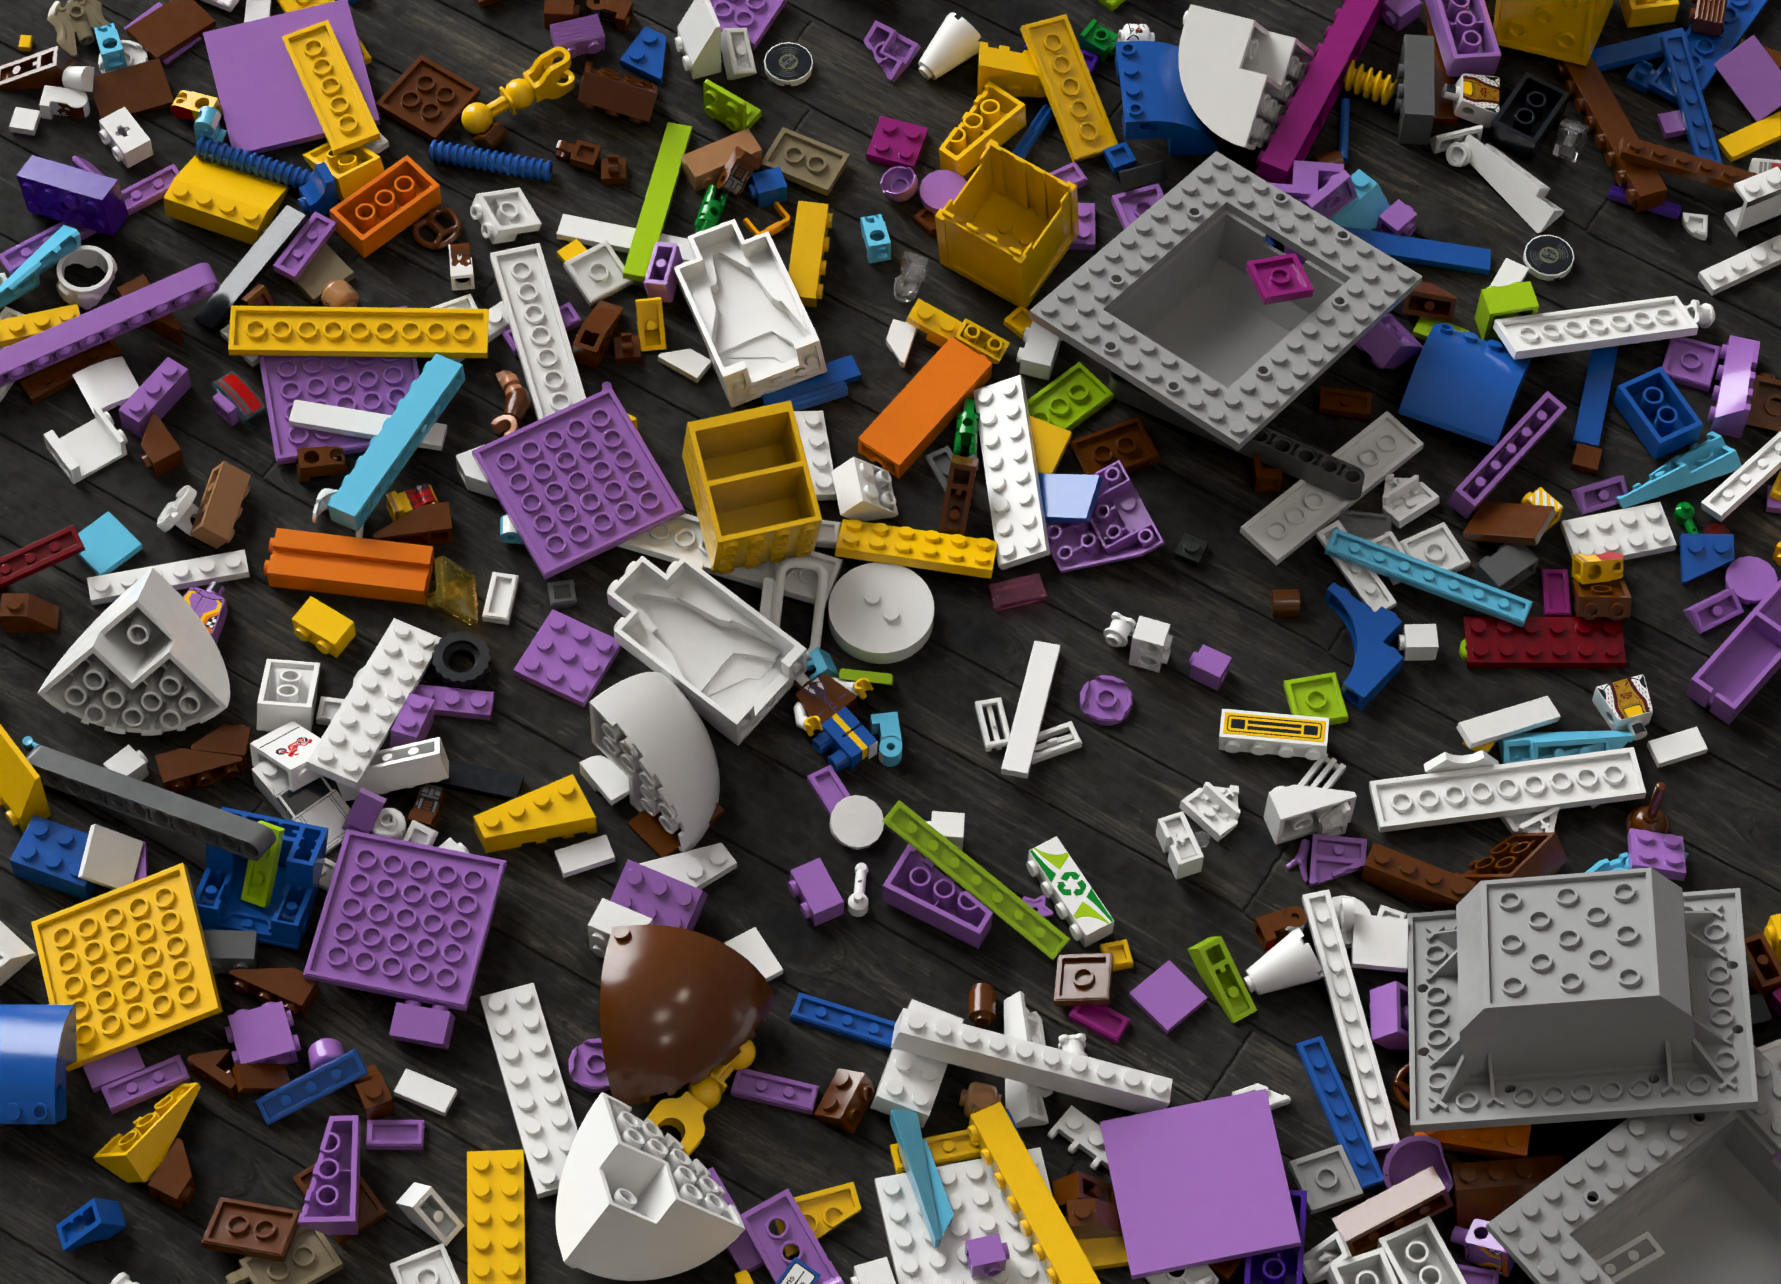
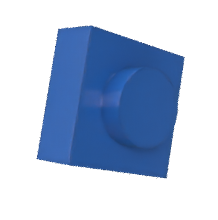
M1126 142L1103 149V156L1113 174L1136 166L1137 160Z

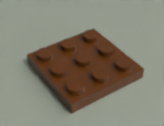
M420 55L376 102V108L428 140L439 141L462 116L463 110L477 100L481 95V91L475 85Z

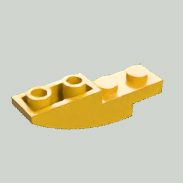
M919 298L905 321L926 333L925 339L940 347L953 337L979 355H985L990 362L999 364L1010 342L966 318L961 322Z

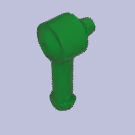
M1687 502L1679 503L1673 514L1676 523L1684 525L1688 534H1700L1693 521L1694 507Z

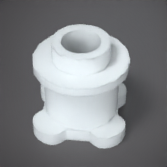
M1692 300L1688 306L1684 305L1693 320L1701 328H1709L1714 322L1715 311L1711 304L1704 303L1700 305L1698 300Z
M1113 612L1111 615L1113 620L1110 627L1104 630L1103 635L1110 646L1124 647L1128 642L1127 637L1134 634L1136 622L1132 618H1127L1118 612Z
M1064 1034L1058 1037L1060 1042L1058 1044L1059 1049L1087 1056L1084 1052L1086 1047L1085 1034Z

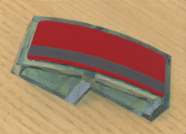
M233 371L211 383L217 393L220 392L237 407L238 416L243 422L266 409V406L253 389Z

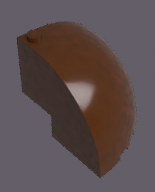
M664 925L612 927L604 957L600 989L601 1040L612 1096L626 1105L651 1101V1096L665 1092L670 1096L689 1082L693 1086L711 1076L710 1071L719 1064L726 1065L741 1052L739 1048L756 1036L755 1029L761 1021L765 1022L771 1010L775 995L765 977L748 959L736 950L714 938L695 931Z

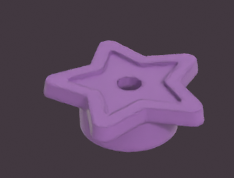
M1044 895L1036 899L1026 896L1022 898L1033 909L1036 908L1037 912L1044 918L1053 916V911L1045 906L1046 897Z

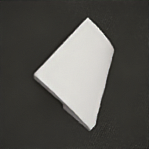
M598 755L579 762L580 774L595 792L599 791L611 806L629 795V777L610 759Z

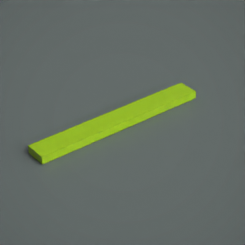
M667 123L623 270V279L644 282L654 245L656 242H660L682 168V155L686 154L692 134V126Z
M900 800L882 820L884 824L1052 960L1055 959L1070 940L1068 936Z

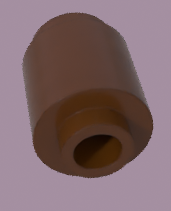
M988 983L974 984L969 992L968 1017L970 1021L978 1026H987L996 1019V992L993 986Z

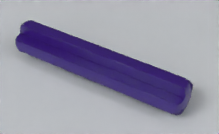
M1615 185L1611 186L1608 199L1633 206L1628 203L1624 188ZM1665 201L1664 205L1646 211L1678 219L1682 206Z

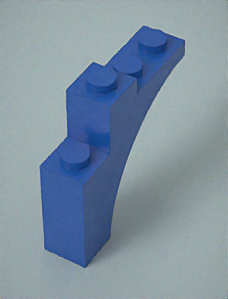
M1333 582L1327 588L1325 603L1336 612L1349 631L1355 658L1352 671L1343 682L1341 693L1346 701L1362 711L1401 670L1404 657L1396 648L1389 647V645L1399 635L1402 621L1397 614L1388 611L1382 606L1376 612L1372 611L1368 604L1360 602L1346 588L1340 587Z

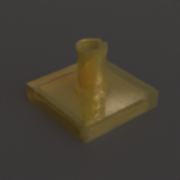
M445 556L436 558V591L426 595L428 598L426 599L427 604L431 609H436L440 606L469 625L478 622L476 576Z

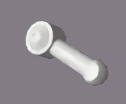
M858 863L855 867L854 894H851L848 899V911L855 917H861L868 911L865 885L866 875L869 870L865 863Z

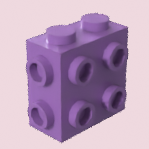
M282 1001L277 1003L267 1002L261 1007L251 1010L241 1009L228 1016L230 1026L225 1027L228 1043L234 1042L236 1051L231 1052L234 1065L236 1063L288 1065L298 1062L296 1051L301 1050L297 1034L291 1035L290 1027L294 1026L290 1010L285 1011Z

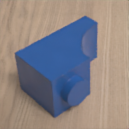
M325 162L315 165V172L312 178L304 186L299 187L300 198L297 199L303 213L307 212L309 217L314 212L323 216L330 213L329 210L338 204L335 179Z
M93 1198L56 1225L62 1249L67 1252H72L91 1242L108 1240L126 1227L119 1201Z

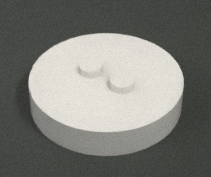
M878 562L867 563L844 574L832 589L828 605V623L831 634L845 652L859 660L875 664H888L904 660L918 652L927 642L932 632L934 621L933 596L924 580L906 567Z

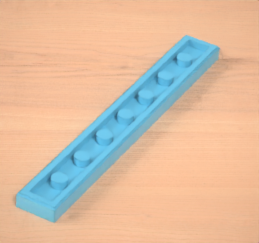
M1336 528L1332 532L1324 553L1520 627L1524 626L1533 601Z

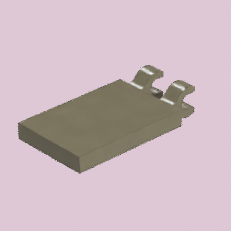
M325 243L297 281L292 282L315 305L321 301L322 289L331 280H345L349 282L354 278V272ZM282 253L277 257L274 263H276V261L279 259Z
M300 1226L297 1229L285 1262L246 1256L239 1260L241 1269L230 1273L225 1278L228 1281L226 1284H246L247 1282L251 1284H316L343 1269V1263L323 1233Z

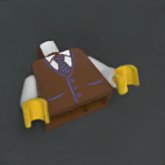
M805 673L800 674L793 682L794 686L799 690L796 694V704L793 708L796 725L807 731L809 736H812L813 733L817 736L823 730L822 723L846 706L851 713L857 710L856 695H859L861 699H865L867 697L865 691L873 690L870 681L867 678H861L856 682L835 677L831 678L827 674H821L812 681Z

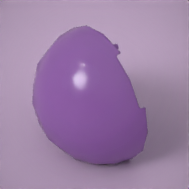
M1417 1135L1406 1137L1395 1143L1387 1153L1383 1166L1384 1182L1389 1189L1393 1185L1399 1184L1418 1172L1433 1166L1449 1193L1454 1183L1447 1167L1440 1141L1436 1138Z

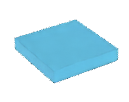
M109 511L78 533L86 550L77 555L98 576L111 573L143 549L142 544Z

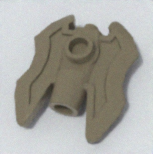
M69 0L65 7H61L60 1H55L49 9L47 20L55 27L57 32V43L73 57H77L75 37H77L81 45H89L95 40L94 28L110 24L102 14V3L97 0H79V2Z

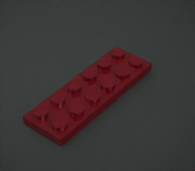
M1496 617L1463 618L1467 668H1625L1626 665L1622 620H1609L1607 617H1596L1594 620H1585L1581 617H1527L1524 626L1520 627Z

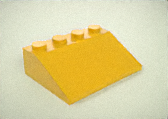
M195 155L177 174L163 198L165 215L254 245L262 236V231L270 226L289 187L263 179L260 176L257 177L254 174L250 175L247 172H241L239 169L228 168L224 164L219 165L218 162L212 163L209 159L206 161L203 157L197 158Z
M0 724V806L3 805L7 810L5 815L11 825H18L24 833L34 815L46 819L51 816L39 774Z

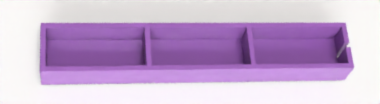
M1781 579L1690 680L1686 695L1704 708L1707 705L1711 706L1710 712L1728 725L1781 667Z

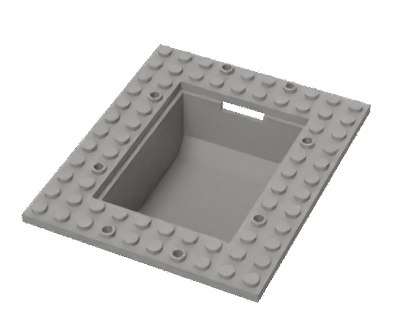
M1216 151L1029 311V319L1239 451L1418 287L1423 276ZM1266 234L1308 259L1304 265H1301L1314 289L1312 297L1267 305L1263 304L1246 270L1247 261L1286 255L1265 242Z
M1653 868L1625 869L1480 881L1456 905V910L1407 914L1410 1127L1412 1133L1759 1109L1740 888L1683 892L1680 886Z
M1754 1045L1759 1109L1627 1118L1487 1223L1486 1229L1535 1284H1614L1611 1281L1613 1276L1656 1252L1647 1239L1643 1240L1601 1266L1596 1261L1647 1231L1664 1250L1665 1254L1615 1284H1781V1163L1774 1157L1776 1152L1781 1156V1073ZM1694 1116H1700L1703 1121H1696ZM1593 1196L1597 1201L1591 1202L1587 1197ZM1631 1250L1639 1253V1259L1635 1262L1628 1259V1252ZM1613 1264L1616 1267L1615 1274H1606L1605 1266Z

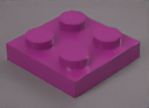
M880 116L866 153V160L892 167H911L914 171L928 135V128Z
M1296 253L1247 261L1246 270L1264 305L1313 296L1314 289Z

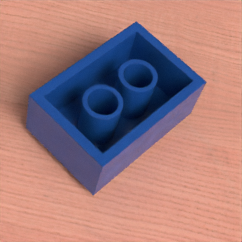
M1658 367L1617 387L1613 401L1614 405L1654 460L1698 441L1703 423L1662 367Z
M34 815L10 859L14 875L85 901L91 899L98 884L78 877L89 834Z

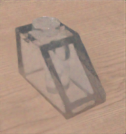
M1569 118L1564 119L1559 127L1553 155L1576 163L1587 142L1590 127Z

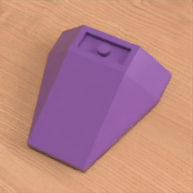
M1120 460L1094 474L1100 475L1103 481L1089 524L1046 522L1050 553L1061 573L1141 557L1165 544Z

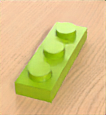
M261 820L258 823L269 827L274 832L276 841L259 860H248L241 900L265 908L270 906L285 829Z

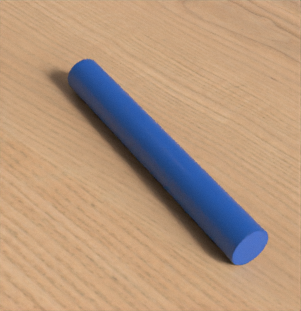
M1347 98L1340 100L1338 151L1343 157L1344 164L1348 162L1350 100Z

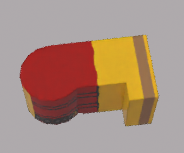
M180 91L170 107L171 112L182 120L196 121L203 106L213 107L220 112L221 117L223 115L218 98L193 91Z
M422 484L413 490L410 489L398 494L396 491L386 494V506L393 522L422 505L438 502L430 484Z
M1620 553L1572 554V577L1581 584L1608 582L1623 577L1624 556Z

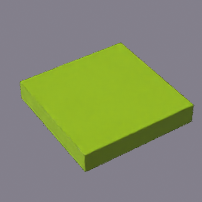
M1336 672L1284 681L1283 687L1291 715L1330 718L1329 725L1348 722L1349 717Z

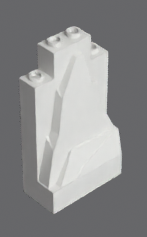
M733 219L688 236L690 248L695 259L675 266L674 271L680 289L707 346L710 360L731 408L759 398L761 395L783 389L827 372L820 340L769 231L744 240L736 220Z
M641 556L636 562L632 561L627 566L625 574L619 581L614 580L608 587V604L625 616L621 617L614 626L615 642L654 672L666 675L688 697V701L695 711L737 746L793 687L794 680L800 674L807 671V650L804 646L685 556L678 562L674 561L668 567L666 573Z

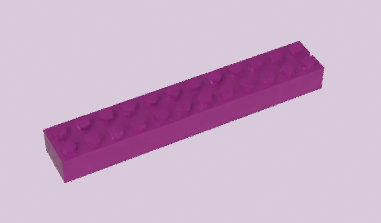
M1386 0L1342 1V9L1337 8L1334 14L1333 26L1328 25L1325 31L1323 44L1319 43L1316 47L1314 61H1309L1306 66L1305 78H1300L1296 85V95L1294 97L1290 96L1285 107V115L1281 114L1276 123V132L1270 133L1266 142L1267 149L1265 151L1261 150L1256 161V164L1259 166L1255 175L1268 183L1290 184L1294 160L1304 161L1345 85L1343 81L1351 61L1354 60L1356 64L1381 17L1383 2Z

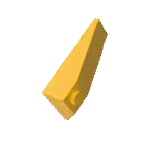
M199 1083L179 1085L155 1104V1112L133 1121L135 1127L124 1136L120 1133L114 1136L93 1157L95 1161L127 1183H145L149 1181L155 1174L154 1171L166 1157L201 1088Z

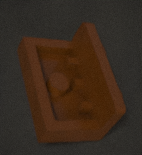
M838 1068L814 1115L819 1121L841 1124L847 1133L853 1134L870 1101L874 1097L876 1086L863 1072Z

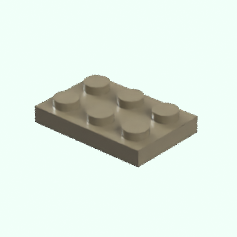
M782 127L763 158L761 169L765 171L780 167L786 180L828 196L848 164L850 154Z

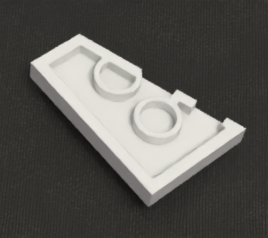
M722 843L639 863L698 889H703L737 868V862Z

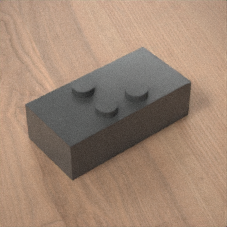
M1405 34L1397 72V78L1399 79L1398 99H1395L1394 113L1399 114V144L1428 145L1435 117L1434 36Z

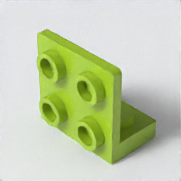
M708 79L703 83L704 112L710 118L724 123L730 130L740 132L747 128L750 129L761 117L760 109Z

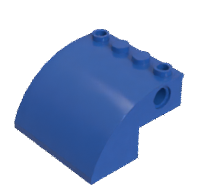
M1154 41L1116 42L1115 65L1122 95L1124 140L1167 138L1169 156L1213 154L1216 151L1219 152L1216 133L1211 131L1195 114L1184 93L1179 72V46Z
M1435 323L1416 362L1398 414L1495 447L1506 428L1514 401L1524 383L1532 357L1514 360L1507 348L1499 341H1486L1478 338V335L1468 331L1462 333L1454 330L1449 324Z
M222 807L221 810L255 822L262 820L285 829L270 906L265 908L241 900L249 859L206 844V870L194 895L202 929L257 931L259 943L298 950L318 893L326 854L328 828Z
M0 1004V1124H57V1122L67 1119L66 1064L77 1061L76 1004Z

